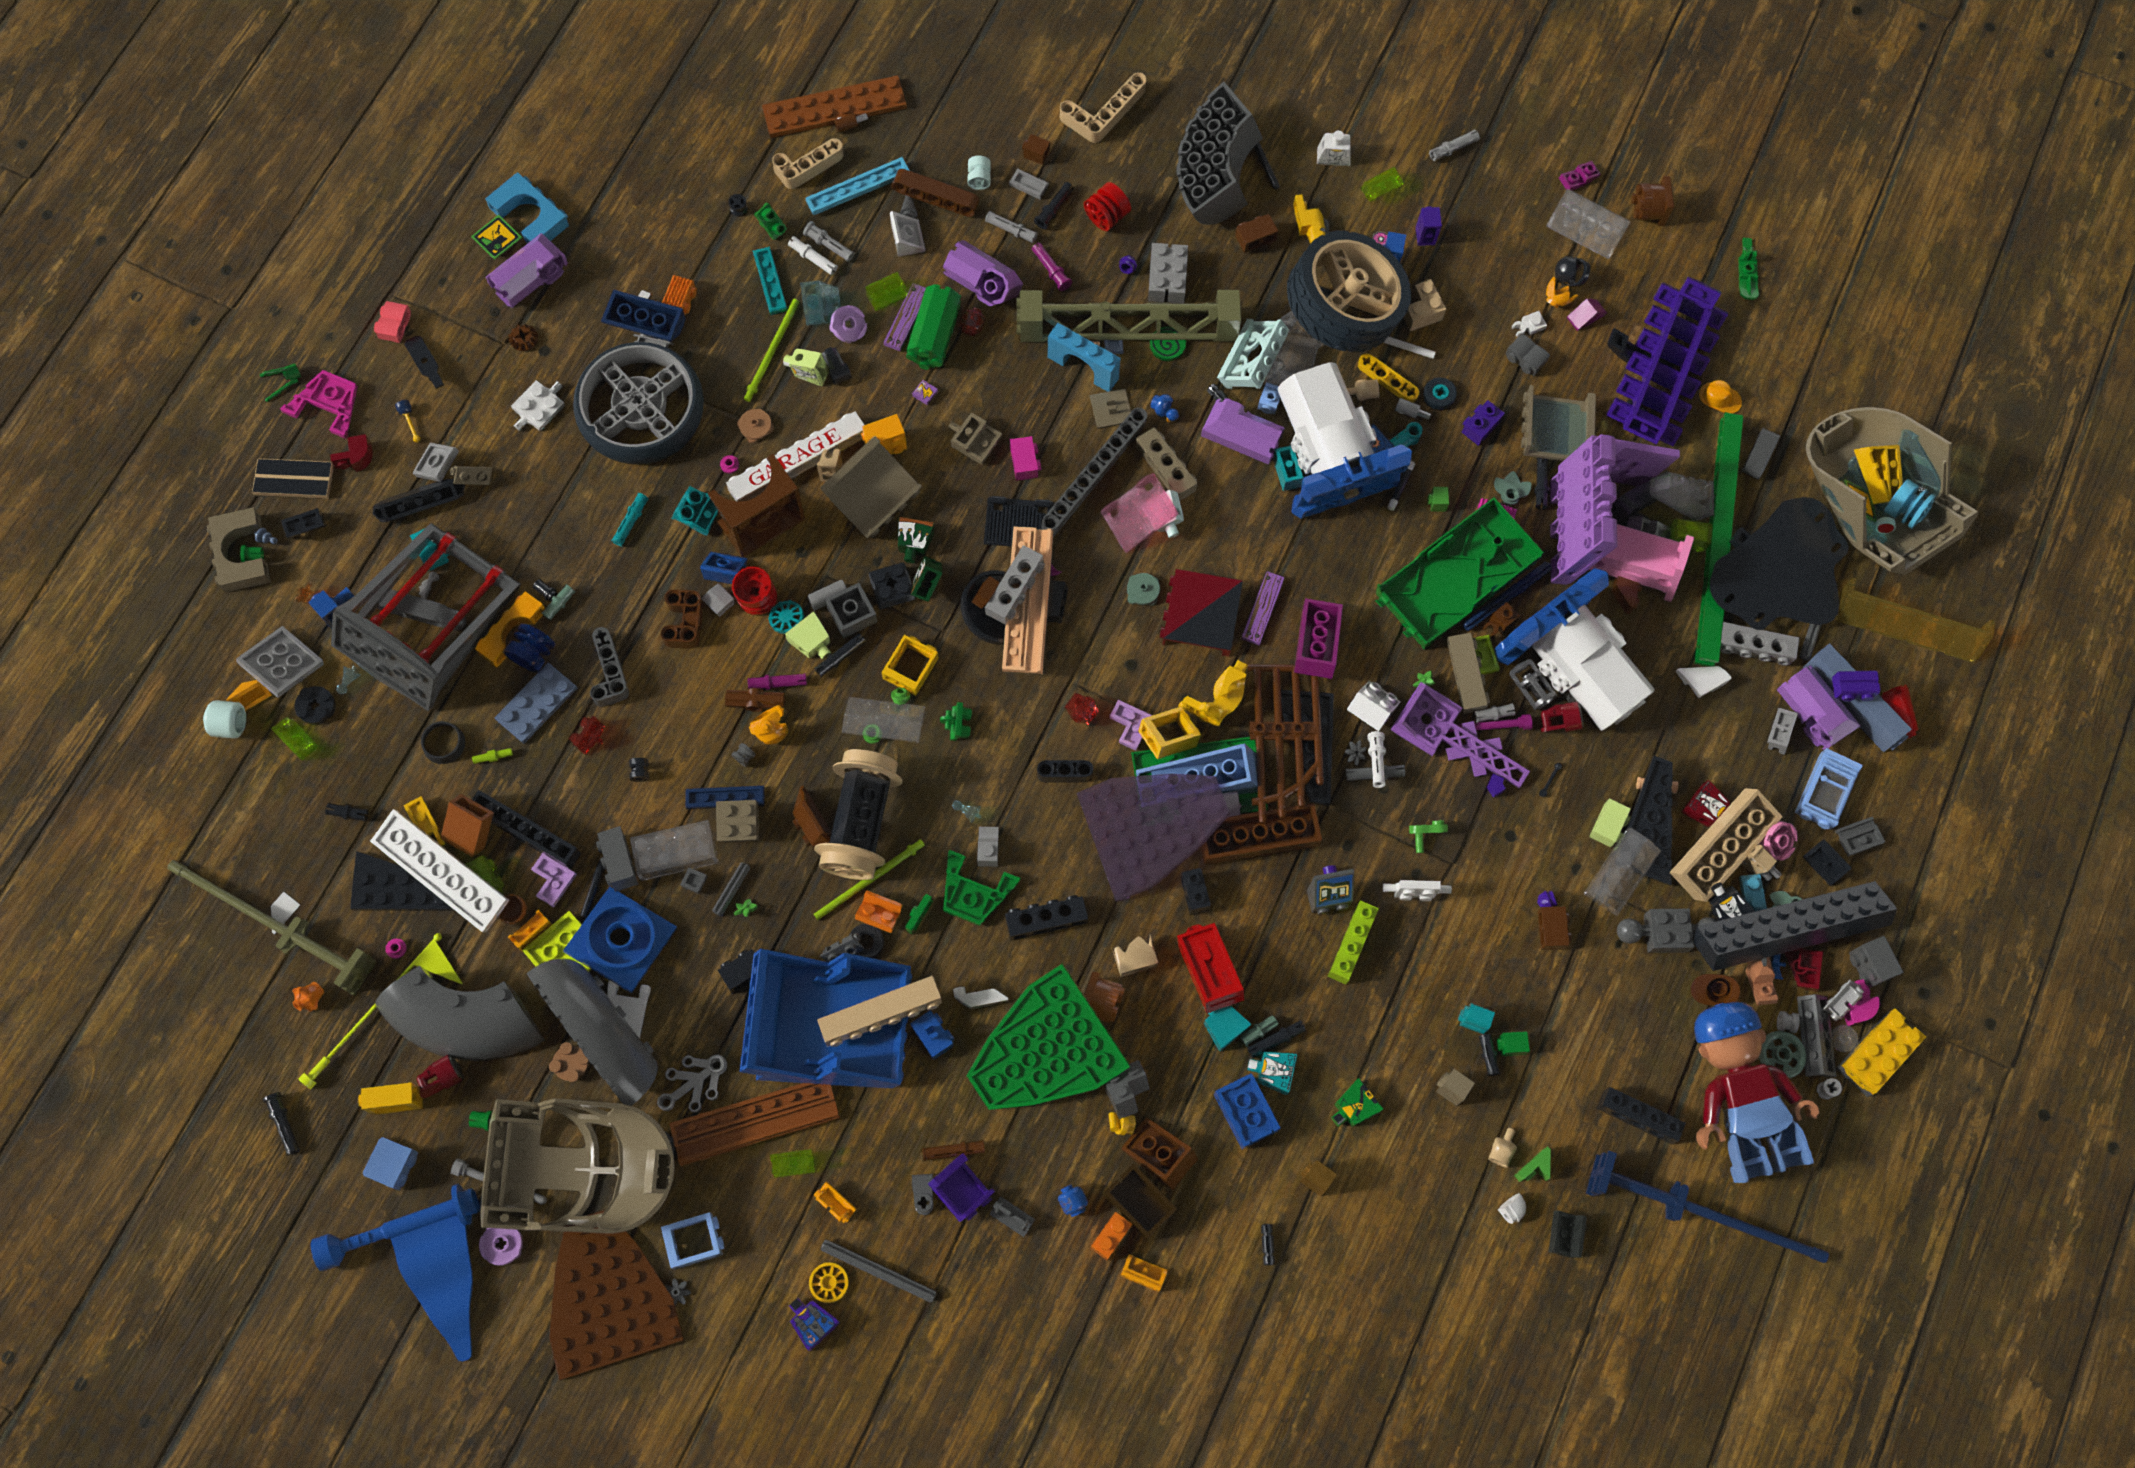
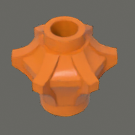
M312 982L304 987L294 988L292 992L295 998L292 1003L299 1011L307 1009L310 1012L316 1011L324 990L316 982Z

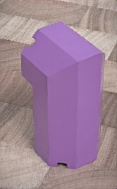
M540 233L487 275L486 279L490 287L495 288L497 291V296L507 306L513 308L540 285H544L543 282L547 285L552 284L562 276L564 272L562 267L563 265L566 267L568 262L565 255L547 237Z
M965 240L957 242L955 246L958 248L948 253L943 265V269L946 270L944 274L976 293L978 300L988 306H993L1018 297L1023 283L1011 268Z
M1217 399L1202 429L1201 436L1269 465L1273 459L1275 449L1279 446V441L1282 439L1285 428L1253 415L1249 411L1245 413L1243 411L1245 407L1238 402L1230 399H1224L1223 402H1220L1221 399Z
M1812 665L1793 675L1788 683L1784 682L1777 689L1793 711L1798 713L1797 716L1801 719L1802 724H1806V727L1803 729L1807 737L1815 746H1824L1823 750L1829 749L1861 726L1839 699H1835L1834 692Z

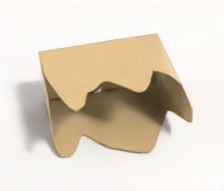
M1151 935L1149 944L1138 936L1129 944L1126 952L1119 946L1115 948V954L1113 952L1121 977L1154 968L1158 965Z

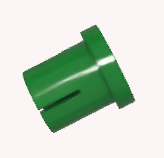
M241 546V562L260 558L264 560V556H261L264 555L263 547Z
M472 1111L469 1116V1126L489 1131L493 1111Z

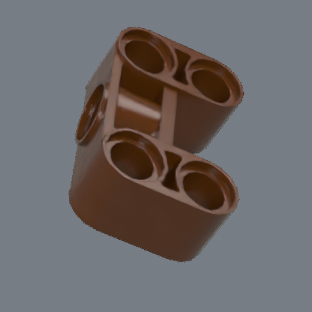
M673 589L667 591L665 602L669 610L683 613L680 625H666L661 629L660 634L664 644L670 648L692 649L697 647L703 620V601L700 594L694 590ZM672 599H679L676 603H670ZM691 600H698L695 604H689ZM669 634H675L671 639L666 638ZM688 635H694L690 640L685 639Z

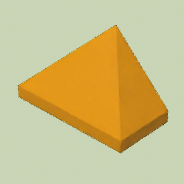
M253 680L241 683L226 701L239 702L247 711L272 696V694L259 681Z

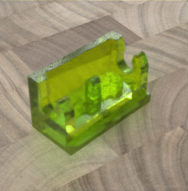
M1392 167L1365 181L1360 189L1368 201L1371 202L1377 197L1402 186L1404 182L1395 167Z
M898 272L865 286L866 295L875 311L907 296L905 284Z
M288 717L271 728L301 760L305 759L319 747L293 719L290 720Z
M812 1149L770 1154L774 1178L815 1173Z

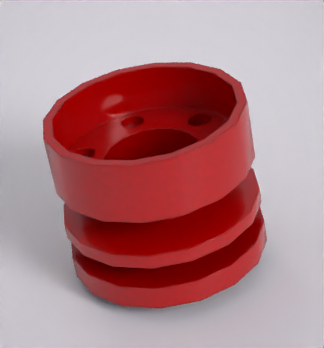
M1107 182L1097 191V194L1094 193L1084 202V209L1090 220L1099 229L1108 231L1118 223V220H1121L1131 211V205L1125 193L1117 185Z
M747 567L735 575L732 581V591L740 607L746 613L762 615L768 613L774 607L777 601V591L769 574L764 569Z

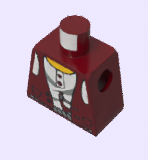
M1707 780L1699 787L1681 812L1706 827H1710L1730 805V802L1711 781Z

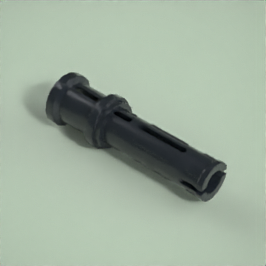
M1065 182L1051 202L1042 208L1040 215L1034 218V222L1039 228L1047 229L1049 222L1057 216V210L1074 190L1071 183Z
M276 1092L264 1097L262 1100L263 1103H266L270 1112L269 1119L275 1122L286 1155H292L298 1152L300 1148L286 1116L288 1110L284 1108L281 1101V1092Z

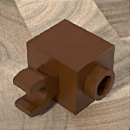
M1506 602L1492 614L1483 630L1492 628L1491 638L1495 637L1497 632L1502 635L1517 622L1520 615Z

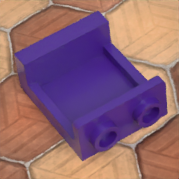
M963 1153L928 1183L959 1222L965 1218L968 1221L978 1213L975 1209L980 1205L982 1207L987 1205L992 1200L990 1196L995 1192L993 1189L987 1190L965 1164L968 1158Z

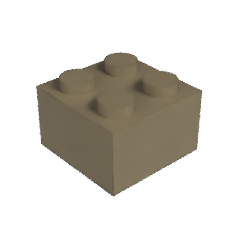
M716 801L717 841H759L758 801Z

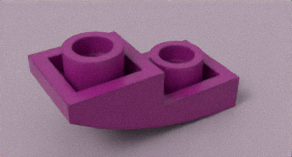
M1590 161L1578 165L1575 170L1561 174L1559 180L1567 192L1590 183L1600 177L1601 174L1594 163Z

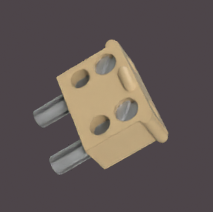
M1757 845L1741 863L1752 875L1761 874L1767 881L1772 878V875L1776 878L1782 875L1773 866L1777 861L1762 845Z

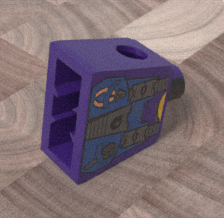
M798 1297L789 1305L796 1314L790 1322L808 1351H811L840 1324L836 1318L813 1300L805 1305Z

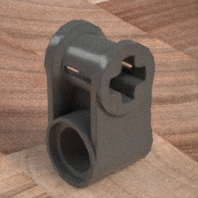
M933 1173L912 1175L914 1205L916 1211L921 1215H928L933 1210L934 1191L928 1185L933 1179ZM922 1200H926V1203H928L926 1209H922L921 1205H918L922 1204Z

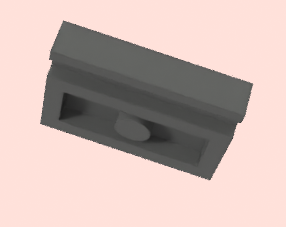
M1873 816L1835 831L1840 838V843L1847 857L1885 843L1877 824L1875 825L1873 821Z

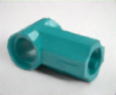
M1411 422L1407 425L1406 429L1389 441L1394 446L1402 444L1408 448L1411 445H1415L1421 437L1422 426L1419 423Z

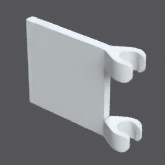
M609 980L607 996L615 1007L620 1006L626 1013L624 1019L640 1038L651 987L641 985L639 998L616 995L619 986Z

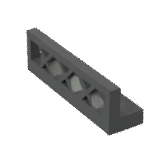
M1817 994L1797 997L1801 1039L1807 1055L1805 1075L1806 1077H1837L1830 1014L1823 1010L1827 1005L1828 997Z

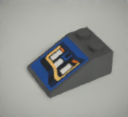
M1353 869L1313 877L1307 889L1312 913L1317 912L1318 915L1329 913V910L1337 909V911L1349 909L1348 906H1351L1353 902Z

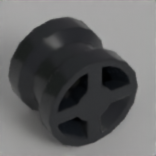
M734 194L729 198L730 211L734 216L742 217L748 212L746 198L743 195Z

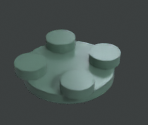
M1147 573L1130 576L1127 584L1128 602L1139 605H1156L1160 592L1158 578Z

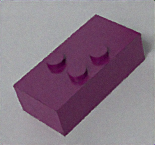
M1305 598L1301 614L1294 673L1332 679L1337 660L1342 604Z

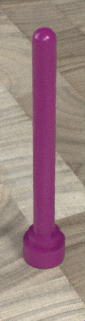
M1526 714L1513 720L1474 724L1476 731L1510 727L1530 730L1532 729V718L1530 714ZM1450 728L1447 733H1454V730Z

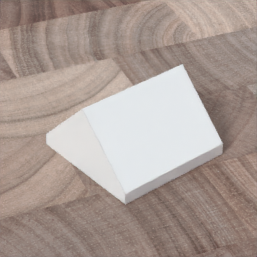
M891 211V227L898 257L924 252L925 246L919 220Z

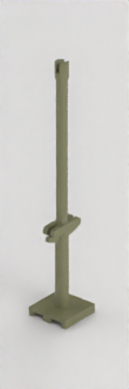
M172 860L168 864L167 869L174 874L185 878L281 934L282 936L277 942L276 947L287 955L298 945L339 969L341 972L333 983L353 996L377 963L376 960L358 948L350 959L346 960L305 936L309 924L305 919L302 920L299 917H295L290 925L286 926L191 871L176 860Z

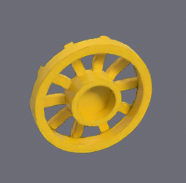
M823 1263L817 1266L810 1275V1291L821 1302H836L847 1291L848 1276L845 1270L838 1264ZM831 1266L829 1274L826 1273L824 1267ZM834 1267L840 1270L836 1275H833ZM822 1269L824 1276L821 1277L816 1274L817 1271ZM843 1273L845 1279L837 1280L836 1278ZM814 1276L820 1279V1282L813 1283ZM845 1283L844 1289L838 1287L837 1284ZM813 1286H821V1288L815 1293ZM834 1289H837L842 1293L836 1297ZM823 1290H825L824 1299L818 1296ZM829 1291H831L834 1299L827 1300Z

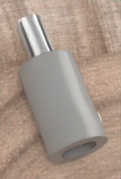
M1402 398L1399 399L1395 411L1415 419L1417 415L1425 419H1429L1430 417L1428 416H1431L1430 413L1420 410V405Z

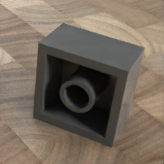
M860 583L825 598L827 609L843 639L877 623L876 613Z
M1885 936L1865 943L1849 952L1850 961L1857 968L1860 980L1864 979L1865 984L1869 988L1889 981L1903 973Z

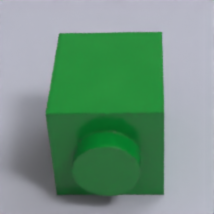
M1502 1033L1499 1039H1497L1498 1051H1501V1056H1517L1529 1053L1528 1033Z

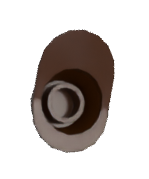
M1702 974L1692 982L1691 994L1698 1003L1718 1005L1736 1002L1740 996V986L1735 979L1727 975Z

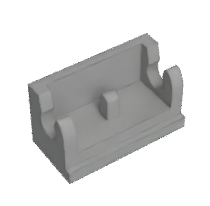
M1778 708L1767 742L1769 743V750L1775 747L1779 749L1780 754L1785 755L1798 713Z

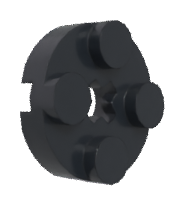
M319 686L303 688L295 700L296 715L309 725L324 723L323 721L328 717L331 718L336 709V701L332 694ZM317 701L320 706L312 710V703Z

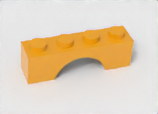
M526 591L515 599L513 606L502 614L499 622L492 625L485 638L478 641L475 650L479 656L497 668L509 655L506 648L508 633L514 627L521 624L535 625L543 616L541 613L545 610L544 605Z

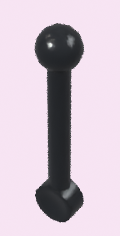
M1561 763L1555 764V769L1545 787L1539 791L1540 797L1547 795V789L1558 770L1562 769Z

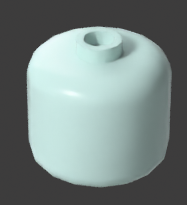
M212 701L208 704L203 716L204 728L212 737L232 739L240 737L246 725L244 706L239 702Z

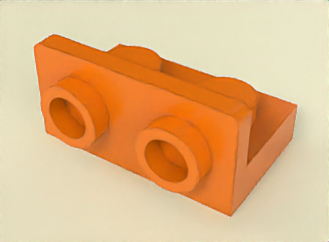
M866 891L863 902L856 912L855 919L892 933L901 916L903 905L877 893Z

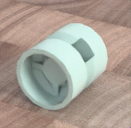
M985 156L971 157L968 160V186L976 190L988 188L990 186L991 172L990 159Z

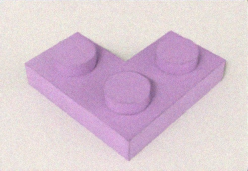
M1118 700L1110 715V719L1126 726L1119 743L1136 751L1143 738L1138 731L1143 718L1152 715Z
M543 853L531 869L547 880L536 897L553 908L576 877L575 872Z

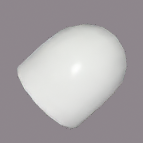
M1518 1193L1501 1205L1498 1211L1510 1224L1518 1223L1525 1215L1526 1203L1521 1194Z

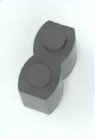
M1523 334L1506 351V356L1510 362L1520 365L1523 372L1532 376L1548 362L1550 357L1547 351Z

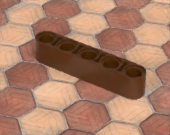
M899 169L892 183L893 190L900 194L967 217L974 215L980 201L979 197L974 193L906 169Z

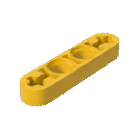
M1363 354L1360 356L1358 368L1373 380L1378 379L1380 385L1397 397L1412 403L1417 400L1419 389L1373 355ZM1366 361H1369V362H1370L1369 364H1366V365L1363 364V363L1366 362ZM1383 370L1386 375L1380 377L1376 374V371ZM1397 380L1401 386L1394 387L1391 385V381ZM1413 392L1414 394L1410 397L1407 395L1408 393Z

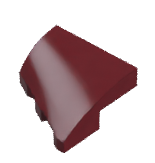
M1802 948L1786 952L1785 955L1797 986L1805 990L1818 992L1823 952Z

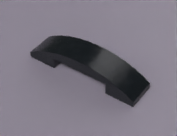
M1616 328L1612 329L1607 345L1624 362L1628 363L1634 351L1651 358V354L1629 342V336ZM1659 357L1658 362L1672 367L1673 363Z

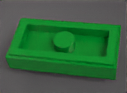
M925 894L920 904L913 907L910 912L911 918L905 927L906 932L910 934L915 933L933 903L930 895Z

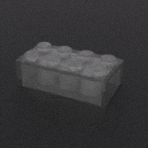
M708 820L630 838L636 873L641 881L687 871L688 868L695 869L719 863L712 827Z

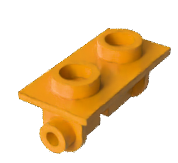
M827 1181L814 1194L816 1201L820 1202L825 1208H831L829 1212L839 1222L847 1223L857 1210Z

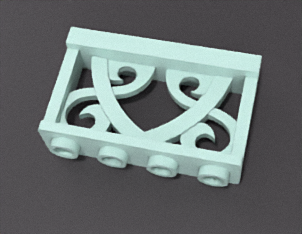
M1281 319L1277 321L1246 320L1217 376L1226 389H1232V387L1261 388L1289 333L1285 323ZM1261 344L1262 351L1260 355L1249 362L1247 358L1250 352Z

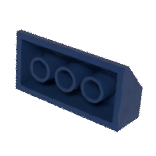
M613 289L601 323L671 342L680 335L686 317L682 308Z

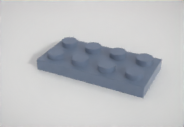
M547 663L494 719L524 744L578 688L551 664Z

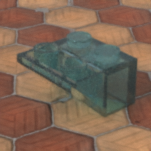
M819 280L800 283L806 325L830 323L832 314L841 307L838 287Z

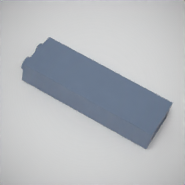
M1830 643L1803 667L1812 665L1833 692L1832 677L1838 671H1856ZM1879 694L1870 701H1862L1861 698H1855L1852 701H1842V698L1839 699L1861 725L1860 728L1883 753L1889 748L1894 750L1908 738L1906 734L1912 730Z

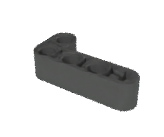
M599 627L594 630L592 636L606 682L593 686L590 690V696L597 706L605 707L625 700L629 696V688L614 641L606 628ZM602 637H604V640H605V643H606V644H604V645H603V643L601 642V641H602V639H601ZM607 653H612L611 657L604 658ZM612 670H618L615 675H609ZM623 687L622 691L615 692L616 688ZM599 693H605L602 698H596Z

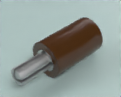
M853 113L835 119L834 125L837 132L840 133L858 127V122L867 120L868 116L865 113L855 117Z

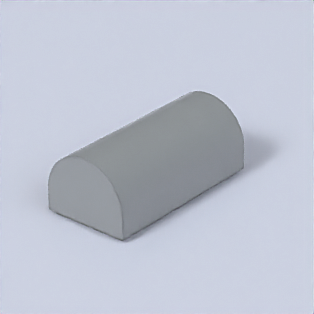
M839 580L808 595L809 602L814 611L826 606L825 598L846 589L843 580Z

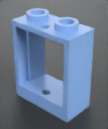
M709 1212L661 1227L671 1269L675 1270L723 1255L722 1249H725L722 1237H718L716 1229L720 1228L717 1216L713 1217V1214ZM707 1221L713 1250L680 1260L673 1230Z

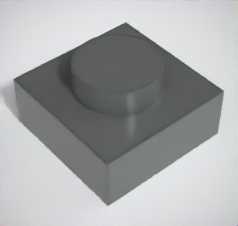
M688 868L680 886L699 894L708 876Z

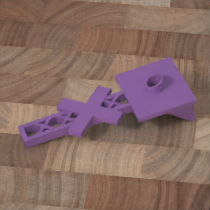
M1420 682L1390 730L1433 756L1443 740L1452 746L1446 749L1448 761L1469 757L1474 777L1486 775L1485 768H1487L1496 775L1503 777L1504 780L1515 787L1520 788L1530 771L1497 751L1502 749L1500 737L1481 741L1478 739L1474 721L1462 723V728L1454 724L1462 707ZM1428 715L1431 718L1430 724H1424L1421 721V716ZM1450 728H1452L1455 733V737L1448 738L1445 736ZM1461 739H1465L1466 745H1462ZM1487 753L1488 758L1483 759L1482 754ZM1501 759L1504 762L1505 768H1495L1494 760ZM1517 769L1523 773L1519 781L1512 778L1511 770Z

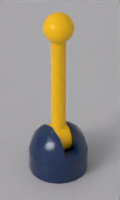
M401 400L395 404L396 410L400 415L406 417L414 436L413 441L417 443L420 441V436L417 435L409 416L412 409L409 400Z

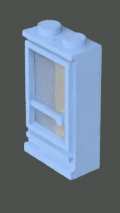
M1828 748L1823 750L1819 754L1795 813L1799 814L1804 820H1811L1817 823L1823 829L1831 830L1838 825L1839 818L1862 765Z

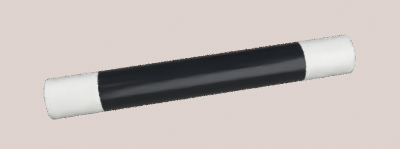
M1410 461L1407 470L1403 472L1387 508L1391 511H1394L1415 466L1413 461Z

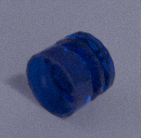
M521 623L518 627L519 632L516 631L514 633V637L519 642L510 640L503 653L519 666L538 673L545 662L539 654L549 656L551 653L549 649L552 650L556 644L539 629Z

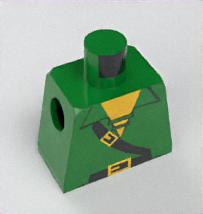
M1358 1078L1335 1103L1339 1111L1331 1118L1338 1127L1346 1121L1354 1127L1377 1115L1383 1108Z

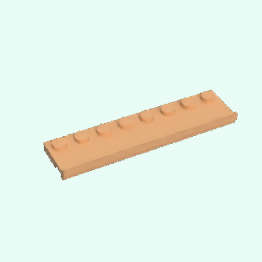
M1014 527L1011 564L1024 545L1042 554L1045 566L1040 574H1036L1034 585L1031 589H1027L1023 603L1021 605L1018 604L1015 609L1016 614L1014 618L1008 620L1005 626L1002 671L1043 675L1053 530ZM1023 568L1021 571L1027 573L1030 569ZM1015 583L1011 587L1019 588L1021 585Z

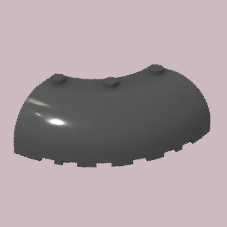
M1225 82L1214 89L1207 96L1208 100L1197 108L1194 118L1190 119L1187 124L1186 133L1180 142L1178 150L1177 176L1179 188L1192 215L1199 223L1204 225L1223 222L1248 205L1240 189V172L1248 153L1263 139L1253 115Z
M554 959L541 963L527 973L534 986L538 987L540 995L549 1005L555 1016L560 1019L574 1042H577L584 1055L594 1065L595 1069L608 1083L619 1100L625 1105L632 1106L648 1091L655 1080L658 1065L651 1054L654 1052L648 1042L643 1043L624 1019L626 1013L620 1006L615 1007L602 989L604 983L597 975L593 977L580 963L569 959Z
M418 966L389 985L379 995L375 1003L384 1019L408 1041L423 1050L439 1056L451 1055L455 1060L490 1061L491 1059L510 1057V1055L527 1051L546 1041L516 991L506 982L481 991H456L441 986L433 975L421 966Z

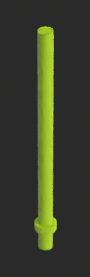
M793 299L751 385L747 387L748 391L744 397L745 401L750 402L753 395L757 394V387L800 303L799 300Z
M920 839L913 845L909 844L906 850L877 869L873 879L861 880L814 913L816 919L819 920L909 856L916 855V852L925 846L923 841Z

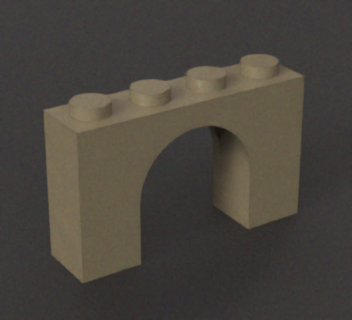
M253 507L208 517L209 525H207V531L212 539V542L209 544L212 553H214L212 564L217 572V576H215L216 585L227 593L270 583L269 567L262 558L242 563H234L228 560V549L236 539L254 534L255 531L262 528L260 514Z

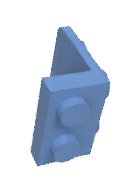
M382 1137L379 1139L363 1171V1175L400 1191L407 1181V1175L414 1166L419 1152Z

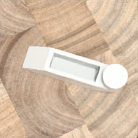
M965 987L953 989L954 998L969 1009L1008 1002V998L995 989L966 994Z

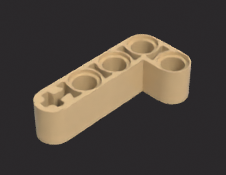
M830 139L793 163L785 154H775L772 158L774 172L787 188L795 189L841 161L844 157L843 147L839 139Z

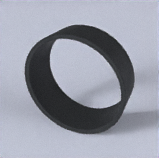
M439 721L429 725L424 730L421 737V746L425 756L430 761L437 764H448L458 759L463 753L465 736L455 725ZM439 726H452L458 734V743L455 749L445 756L429 754L425 750V740L428 734Z

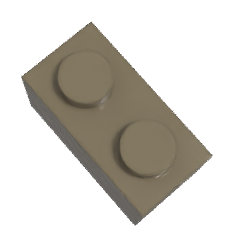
M1453 1069L1450 1073L1446 1072L1441 1076L1436 1084L1439 1086L1436 1092L1457 1106L1466 1098L1475 1083Z

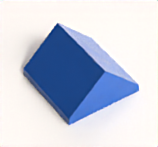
M710 552L701 564L700 570L706 580L732 584L735 575L740 570L746 568L747 558Z

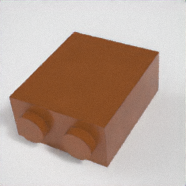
M460 794L449 802L440 839L465 854L474 857L485 849L494 812Z

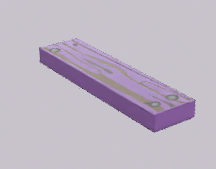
M914 283L912 284L884 340V346L901 352L916 321L926 288Z
M1266 572L1242 640L1260 645L1284 577Z

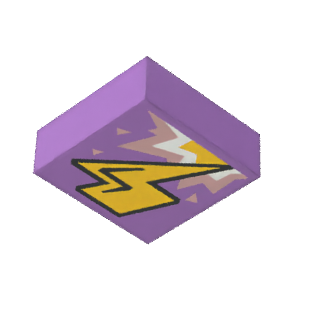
M922 380L912 393V396L928 406L938 393V389Z

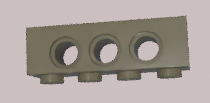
M1154 427L1136 438L1135 447L1166 488L1178 493L1180 501L1196 491V477L1187 471L1184 461L1177 458L1174 448L1168 446L1161 432H1158ZM1159 448L1161 451L1156 452L1153 449ZM1169 462L1172 465L1166 466L1163 463ZM1175 476H1180V477H1182V479H1181V480H1177V479H1175L1174 477H1175Z

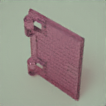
M1154 473L1146 475L1137 482L1136 486L1116 501L1109 503L1101 511L1125 553L1129 552L1179 514ZM1151 482L1154 488L1147 492L1144 486ZM1117 509L1119 514L1112 518L1110 512Z

